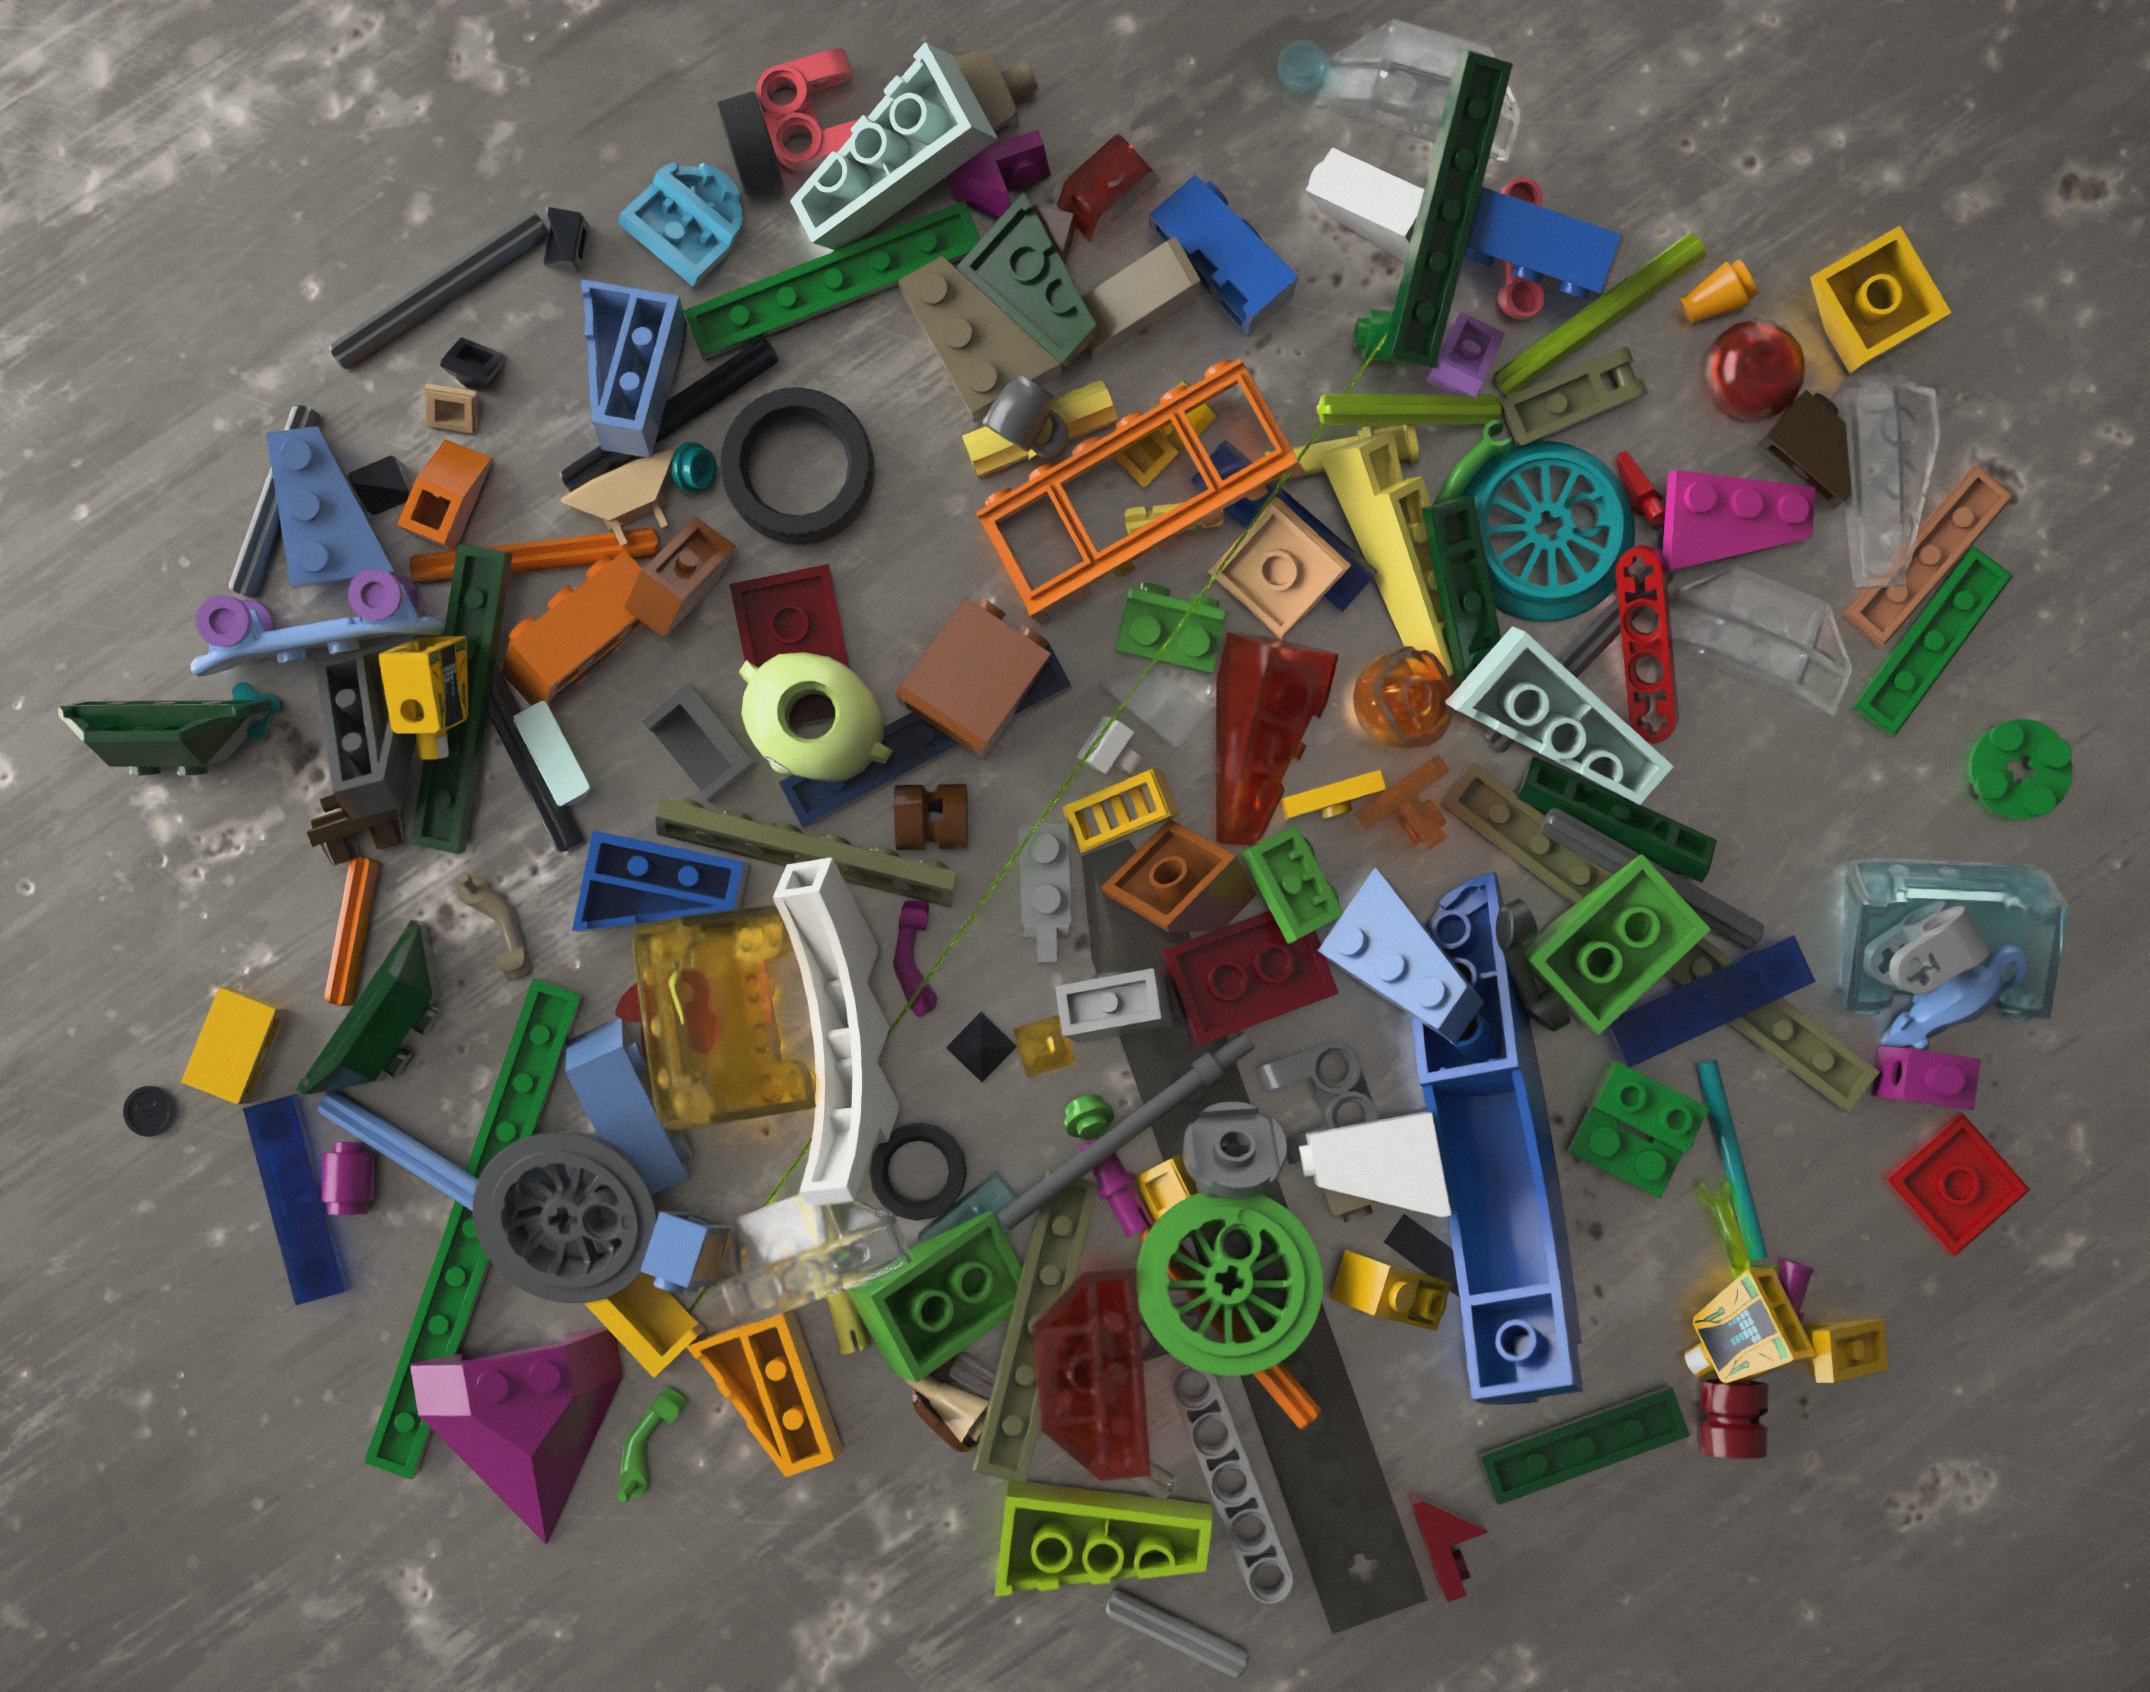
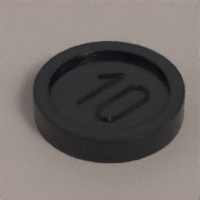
M144 1086L134 1090L127 1097L123 1107V1117L126 1125L134 1133L144 1137L157 1136L166 1132L172 1126L176 1117V1105L172 1096L163 1088Z

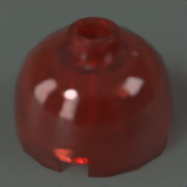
M1753 319L1733 324L1714 339L1706 354L1705 363L1702 368V379L1706 395L1719 411L1726 415L1731 414L1736 418L1745 419L1744 421L1755 423L1774 418L1794 402L1803 387L1806 360L1801 344L1791 331L1774 321Z

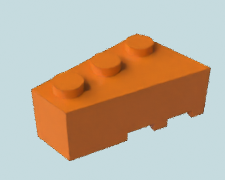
M626 550L613 560L608 555L602 557L586 572L587 580L575 590L570 586L563 588L548 602L547 607L550 609L536 621L531 616L527 617L508 635L511 641L508 645L501 673L531 706L540 701H546L551 709L553 706L550 702L555 694L571 681L578 685L589 675L585 671L607 652L613 653L644 625L642 621L625 609L627 599L642 570Z

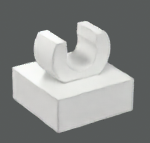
M1105 715L1076 755L1078 759L1089 767L1104 774L1108 772L1112 764L1120 770H1125L1132 774L1142 760L1139 754L1126 746L1134 732L1120 721Z

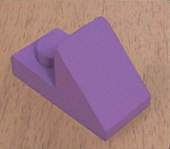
M1460 311L1439 353L1436 367L1432 368L1428 376V382L1450 394H1468L1476 397L1505 332Z

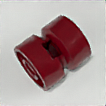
M1720 1379L1701 1380L1700 1409L1708 1414V1420L1700 1424L1699 1453L1714 1457L1738 1459L1767 1457L1768 1428L1760 1423V1417L1768 1413L1769 1384L1753 1380L1724 1384Z

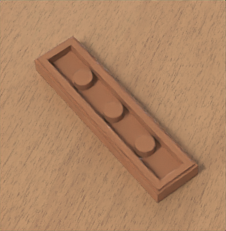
M1977 463L1974 464L1844 612L1842 617L1879 649L1883 648L2015 496Z

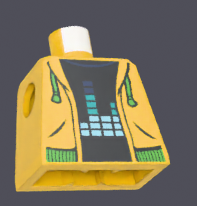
M421 636L380 653L379 661L389 720L393 732L416 734L417 756L419 759H439L449 756L447 730L467 720L466 636Z
M1773 1268L1749 1270L1743 1273L1693 1317V1326L1701 1343L1685 1352L1686 1363L1694 1375L1702 1378L1716 1371L1719 1379L1724 1384L1752 1380L1817 1357Z

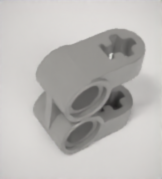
M1938 900L1914 910L1899 924L1872 940L1862 953L1861 964L1869 978L1886 985H1896L1898 988L1912 994L1924 995L1932 992L1955 976L1980 964L1987 958L1990 950L1964 906L1948 908L1944 900ZM1884 950L1894 953L1889 963V971L1882 968L1879 969L1878 967L1884 961L1881 954ZM1920 971L1922 976L1920 981L1910 978Z

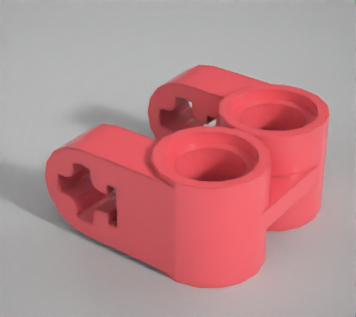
M830 49L773 66L765 70L759 78L756 87L757 97L780 164L789 172L806 174L817 170L832 151L837 153L853 134L850 129L858 120L821 130L810 94L838 86L852 78L853 72L844 49ZM781 87H790L797 92L793 102L784 106L774 104L771 101L772 94ZM796 134L807 135L812 139L811 146L802 153H792L785 148L790 137Z

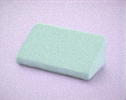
M540 701L513 716V721L556 804L559 806H569L582 802L590 792V785L547 702Z

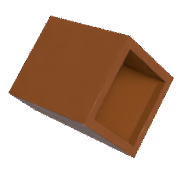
M965 597L902 682L895 695L900 705L984 760L1050 662L1051 653L1044 649L1048 643L1045 638L1024 625L1018 632L1002 621L1006 613L988 600L980 597L978 602L974 603Z

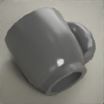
M1019 375L1016 380L1011 381L1005 386L982 420V424L1025 451L1032 449L1042 458L1052 459L1060 456L1066 449L1069 440L1065 421L1052 409L1051 400L1054 396L1022 375ZM1048 417H1050L1053 426L1051 436L1047 442L1039 444L1036 440L1044 428Z

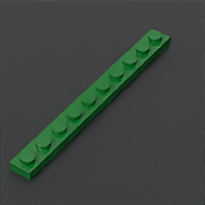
M532 978L465 1172L479 1180L489 1162L503 1149L523 1138L535 1135L583 998L582 994ZM456 1200L364 1460V1464L411 1480L416 1477L432 1429L418 1415L410 1363L459 1354L491 1262L478 1240L474 1227L473 1211Z

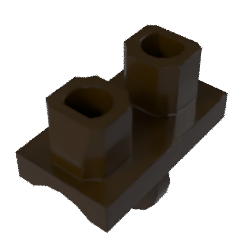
M333 794L320 799L323 811L327 813L338 808L342 809L312 819V829L307 831L312 847L321 845L323 852L331 864L335 866L358 856L359 849L352 833L369 828L377 849H385L401 843L404 837L400 818L402 808L352 820Z

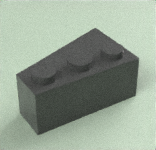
M414 636L315 661L332 789L334 795L352 820L402 808L416 734L395 733L391 729L379 654L414 639Z

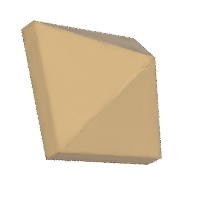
M426 383V426L476 434L478 430L476 391L461 387Z

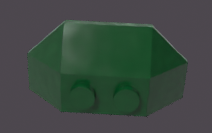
M271 700L79 701L58 706L59 717L109 767H129L130 775L136 776L160 774L161 767H177V775H201L208 773V765L226 761L270 712Z
M410 920L391 951L295 1090L302 1095L317 1094L384 1081L388 1075L395 1078L402 1071L412 1055L407 1050V1047L417 1033L424 1036L430 1030L441 1012L435 1007L441 999L442 993L428 925L419 920Z

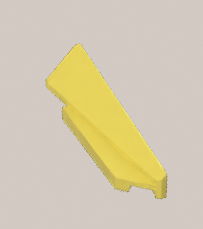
M1392 430L1322 453L1320 460L1417 675L1421 679L1451 676L1454 670L1449 657L1450 651L1421 509L1432 506L1423 477H1412L1403 480L1396 441Z

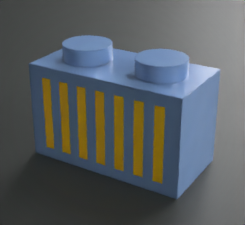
M660 1212L640 1271L656 1277L654 1286L678 1294H683L684 1290L697 1293L699 1287L716 1286L735 1227L692 1212Z

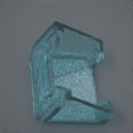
M1856 858L1848 862L1845 878L1841 994L1846 1010H1852L1855 1013L1867 1016L1877 1015L1881 1010L1888 1009L1892 1005L1893 994L1913 995L1898 988L1896 985H1886L1869 978L1863 969L1865 947L1872 940L1899 924L1914 910L1928 903L1944 900L1948 908L1954 906H1964L1990 950L1987 958L1980 963L1981 965L1987 966L1995 952L2003 945L2014 944L2026 953L2029 961L2027 976L2017 987L2002 991V996L1994 1004L1998 1010L2002 1011V1015L2009 1020L2017 1022H2027L2033 1018H2051L2069 906L2047 871L2031 865L2013 863L1892 858ZM1884 950L1881 953L1884 961L1878 967L1879 969L1882 968L1889 971V963L1894 953ZM2010 963L2006 966L2001 985L2016 975L2017 968L2014 964ZM1920 971L1910 978L1920 981L1922 979Z

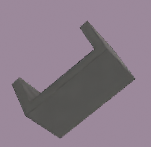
M690 683L643 721L645 726L656 735L698 786L705 799L711 803L758 766L757 762Z

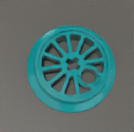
M1536 441L1518 449L1517 445H1514L1505 456L1491 457L1480 467L1466 486L1461 497L1474 496L1496 608L1525 620L1538 622L1559 621L1589 611L1614 591L1617 587V563L1624 553L1634 547L1635 520L1624 487L1616 475L1601 460L1589 452L1570 444L1555 441ZM1549 471L1564 474L1567 478L1556 503H1553L1551 500ZM1530 472L1540 475L1541 504L1538 503L1520 475ZM1575 481L1581 483L1590 492H1580L1568 498ZM1513 484L1530 511L1498 496L1499 491L1504 485ZM1584 504L1592 509L1595 515V523L1591 529L1581 530L1574 524L1571 519V508L1573 505ZM1496 507L1522 520L1523 523L1491 526L1489 525L1491 508ZM1542 517H1544L1547 524L1556 523L1558 526V530L1552 535L1551 541L1547 534L1538 535L1535 531V528L1542 522ZM1600 531L1605 533L1603 548L1587 539ZM1522 535L1523 540L1500 555L1495 553L1490 536ZM1567 543L1596 556V564L1589 572L1584 571L1567 546ZM1527 546L1532 552L1520 577H1517L1503 565V562ZM1556 551L1560 553L1575 575L1574 582L1565 585L1557 583ZM1540 554H1545L1547 586H1539L1528 582V577Z

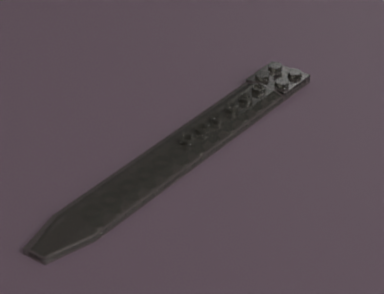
M1128 839L1083 855L1082 867L1091 959L1098 978L1155 968L1166 974L1169 979L1176 1026L1119 1036L1142 1103L1145 1105L1193 1069L1191 1063L1206 1052L1212 1055L1227 1044L1228 1039L1227 1036H1223L1195 1047L1162 959L1161 950L1192 939L1190 933H1169L1103 893L1101 887L1137 852ZM1236 1063L1223 1071L1225 1077L1211 1088H1208L1206 1085L1151 1125L1164 1162L1179 1155L1183 1159L1185 1132L1190 1123L1192 1126L1200 1118L1201 1112L1209 1106L1222 1102H1243L1251 1105ZM1229 1143L1227 1151H1224V1153L1231 1157H1241L1243 1154H1247L1248 1151L1239 1150L1237 1143ZM1277 1181L1274 1190L1262 1195L1275 1200L1288 1209L1279 1181ZM1219 1226L1201 1230L1212 1251L1214 1240L1221 1231ZM1230 1234L1223 1242L1225 1252L1234 1259L1247 1258L1251 1254L1250 1246L1247 1242L1248 1239L1242 1234ZM1191 1238L1200 1264L1209 1268L1207 1261L1193 1238ZM1261 1238V1250L1255 1261L1256 1263L1275 1253L1274 1249L1263 1238ZM1277 1261L1253 1275V1280L1256 1281L1287 1280L1281 1261ZM1226 1272L1222 1279H1215V1282L1222 1285V1292L1226 1296H1230L1234 1289H1241L1240 1285L1233 1282L1234 1274ZM1252 1291L1253 1295L1280 1310L1284 1309L1287 1298L1286 1291ZM1321 1302L1317 1319L1306 1339L1292 1354L1281 1361L1321 1408L1322 1413L1315 1421L1304 1429L1298 1428L1253 1373L1240 1375L1333 1635L1429 1599ZM1244 1303L1260 1332H1269L1276 1324V1320L1253 1306ZM1362 1553L1366 1560L1375 1559L1377 1562V1567L1371 1570V1578L1362 1581L1359 1575L1350 1576L1348 1568L1355 1565L1354 1556Z

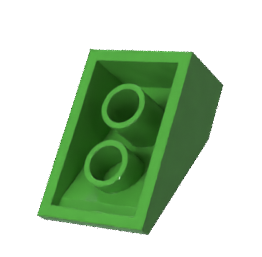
M1640 854L1554 920L1523 950L1530 968L1549 988L1554 989L1560 995L1566 1007L1585 1028L1600 1035L1709 933L1711 929L1645 856Z
M988 1211L885 1260L845 1288L889 1371L917 1383L1010 1318L1022 1267L994 1212Z

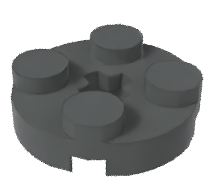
M1222 1102L1211 1105L1203 1110L1200 1118L1192 1126L1191 1123L1188 1126L1183 1143V1162L1189 1176L1196 1182L1197 1190L1202 1195L1211 1198L1220 1196L1228 1199H1245L1274 1190L1278 1177L1284 1169L1287 1143L1281 1126L1273 1118L1270 1122L1265 1117L1259 1115L1257 1107L1243 1102ZM1229 1143H1237L1239 1150H1247L1248 1153L1243 1154L1241 1157H1231L1225 1154L1224 1151H1227Z

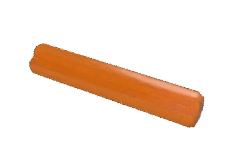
M357 856L350 860L324 996L325 1001L330 1004L351 1006L354 1002L380 867L379 862L375 859Z

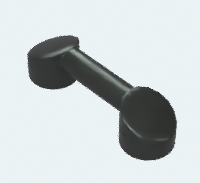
M1519 898L1503 905L1499 910L1495 924L1497 943L1503 952L1521 1001L1522 1009L1540 1025L1556 1032L1570 1024L1569 1012L1564 1001L1554 989L1549 988L1542 993L1538 991L1521 944L1536 936L1538 928L1534 916L1526 903Z

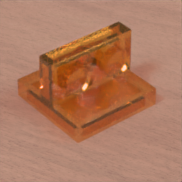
M1437 754L1349 817L1347 822L1359 836L1389 814H1392L1419 853L1431 849L1447 837L1441 829L1447 822L1430 799L1422 802L1417 794L1450 771L1439 754Z

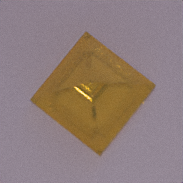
M1059 1015L1013 1029L1027 1078L1076 1063L1069 1039L1062 1037Z

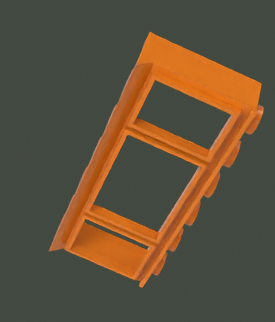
M1240 358L1234 362L1223 360L1213 365L1204 373L1205 379L1189 388L1183 385L1170 390L1160 398L1161 404L1145 414L1142 411L1129 414L1116 424V431L1102 439L1092 437L1081 442L1072 450L1073 456L1058 465L1051 462L1038 467L1029 474L1028 478L1030 481L1015 490L1005 488L992 494L985 501L986 507L975 512L1021 595L1031 618L1042 625L1051 620L1047 613L1049 609L1067 599L1074 603L1086 599L1092 594L1089 586L1112 573L1117 577H1123L1131 573L1136 568L1133 561L1155 548H1158L1161 552L1171 550L1179 544L1177 538L1179 534L1200 522L1206 527L1216 524L1224 517L1221 510L1245 496L1250 501L1261 498L1268 492L1266 484L1290 470L1297 478L1306 473L1249 369ZM1240 384L1276 450L1222 480L1191 424L1187 413L1233 386ZM1173 423L1209 489L1098 552L1063 486L1161 428ZM1049 494L1084 561L1034 589L1000 522Z

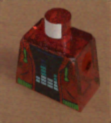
M1118 133L1065 180L1056 207L1061 211L1074 213L1079 216L1076 229L1091 243L1157 184L1160 178L1123 136ZM1078 200H1080L1084 204L1087 211H1085L1079 205V203L1077 202Z

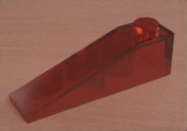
M1227 633L1216 680L1217 842L1252 846L1260 843L1284 794V786L1281 781L1292 758L1300 761L1307 746L1301 742V739L1312 717L1320 718L1328 703L1339 657L1338 653L1262 635Z

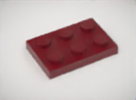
M829 564L729 584L745 661L760 668L762 664L778 654L805 652L830 657L851 670ZM809 694L802 697L794 704L791 710L790 726L793 728L835 719V706L828 697L820 694Z
M1267 911L1226 926L1222 930H1215L1161 950L1162 959L1195 1047L1339 994L1327 959L1318 952L1321 943L1316 930L1288 944L1271 911Z

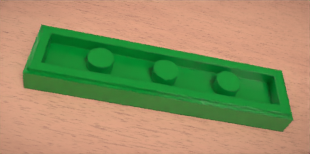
M1974 545L1971 546L1957 562L1859 695L1851 709L1890 738L1895 737L2014 575Z

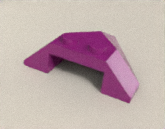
M606 1327L564 1334L565 1342L463 1361L462 1354L410 1363L418 1415L547 1545L623 1377L616 1337Z

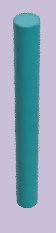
M1717 1059L1698 1063L1700 1079L1707 1105L1710 1108L1709 1113L1748 1261L1767 1258L1766 1245Z

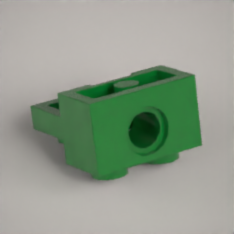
M1608 1061L1586 1105L1588 1109L1566 1152L1661 1199L1683 1153H1688L1710 1108L1619 1062ZM1623 1122L1650 1136L1649 1138L1652 1141L1649 1142L1619 1127V1123Z

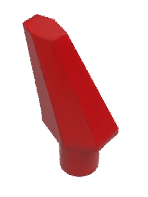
M1626 450L1617 454V465L1632 510L1641 516H1645L1653 527L1663 525L1665 523V508L1661 504L1663 496Z

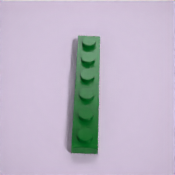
M964 200L683 311L703 360H706L898 285V280L941 256L951 264L962 260L980 241V237Z

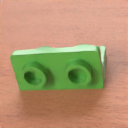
M1145 582L1141 583L1140 590L1129 588L1115 652L1213 675L1228 611L1218 609L1220 601L1196 594H1191L1189 601L1169 597L1171 589Z
M1297 825L1241 853L1288 944L1326 926L1342 916L1343 911L1339 905L1338 894L1335 888L1326 881L1315 860L1313 846L1308 839L1302 836Z

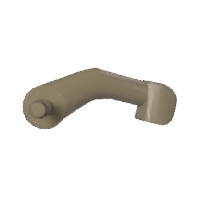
M466 873L461 874L458 889L460 900L492 918L501 930L506 952L496 955L499 969L505 973L508 981L528 976L532 971V963L523 945L515 910L483 879L471 877Z

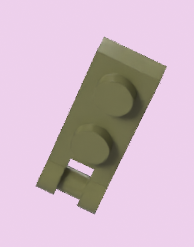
M1629 348L1618 349L1502 399L1499 405H1502L1503 415L1518 449L1646 395L1648 391L1643 380L1636 379L1630 365L1634 359ZM1612 372L1618 388L1607 392L1601 375Z

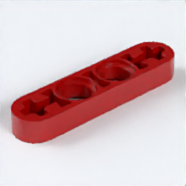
M1638 545L1632 547L1620 557L1616 566V581L1629 722L1631 728L1645 741L1656 744L1665 741L1671 736L1679 720L1665 561L1660 552L1648 545ZM1637 556L1643 557L1645 565H1653L1654 572L1649 573L1645 577V590L1650 592L1655 589L1657 597L1643 595L1632 600L1629 598V592L1636 593L1640 590L1638 575L1628 571V567L1636 562ZM1640 606H1649L1654 609L1659 617L1658 628L1651 633L1638 631L1632 623L1634 609ZM1652 656L1662 663L1664 673L1660 681L1648 683L1638 676L1636 665L1641 657ZM1661 690L1666 691V696L1659 695L1655 700L1657 714L1667 717V721L1662 723L1658 732L1653 731L1651 723H1643L1641 717L1646 716L1650 711V696L1639 699L1638 692L1653 694Z

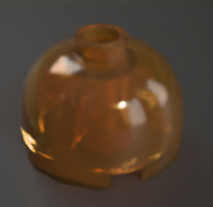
M1406 646L1381 653L1365 665L1356 679L1353 701L1354 711L1359 724L1370 738L1389 748L1404 749L1430 746L1442 738L1450 725L1452 714L1445 715L1447 707L1445 702L1453 694L1452 685L1445 667L1428 650L1418 651L1413 648L1414 646Z

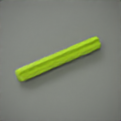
M1324 394L1320 397L1319 404L1316 405V414H1319L1320 423L1324 425H1486L1491 420H1498L1499 415L1502 414V405H1499L1498 397L1493 394H1477L1476 397L1468 394Z

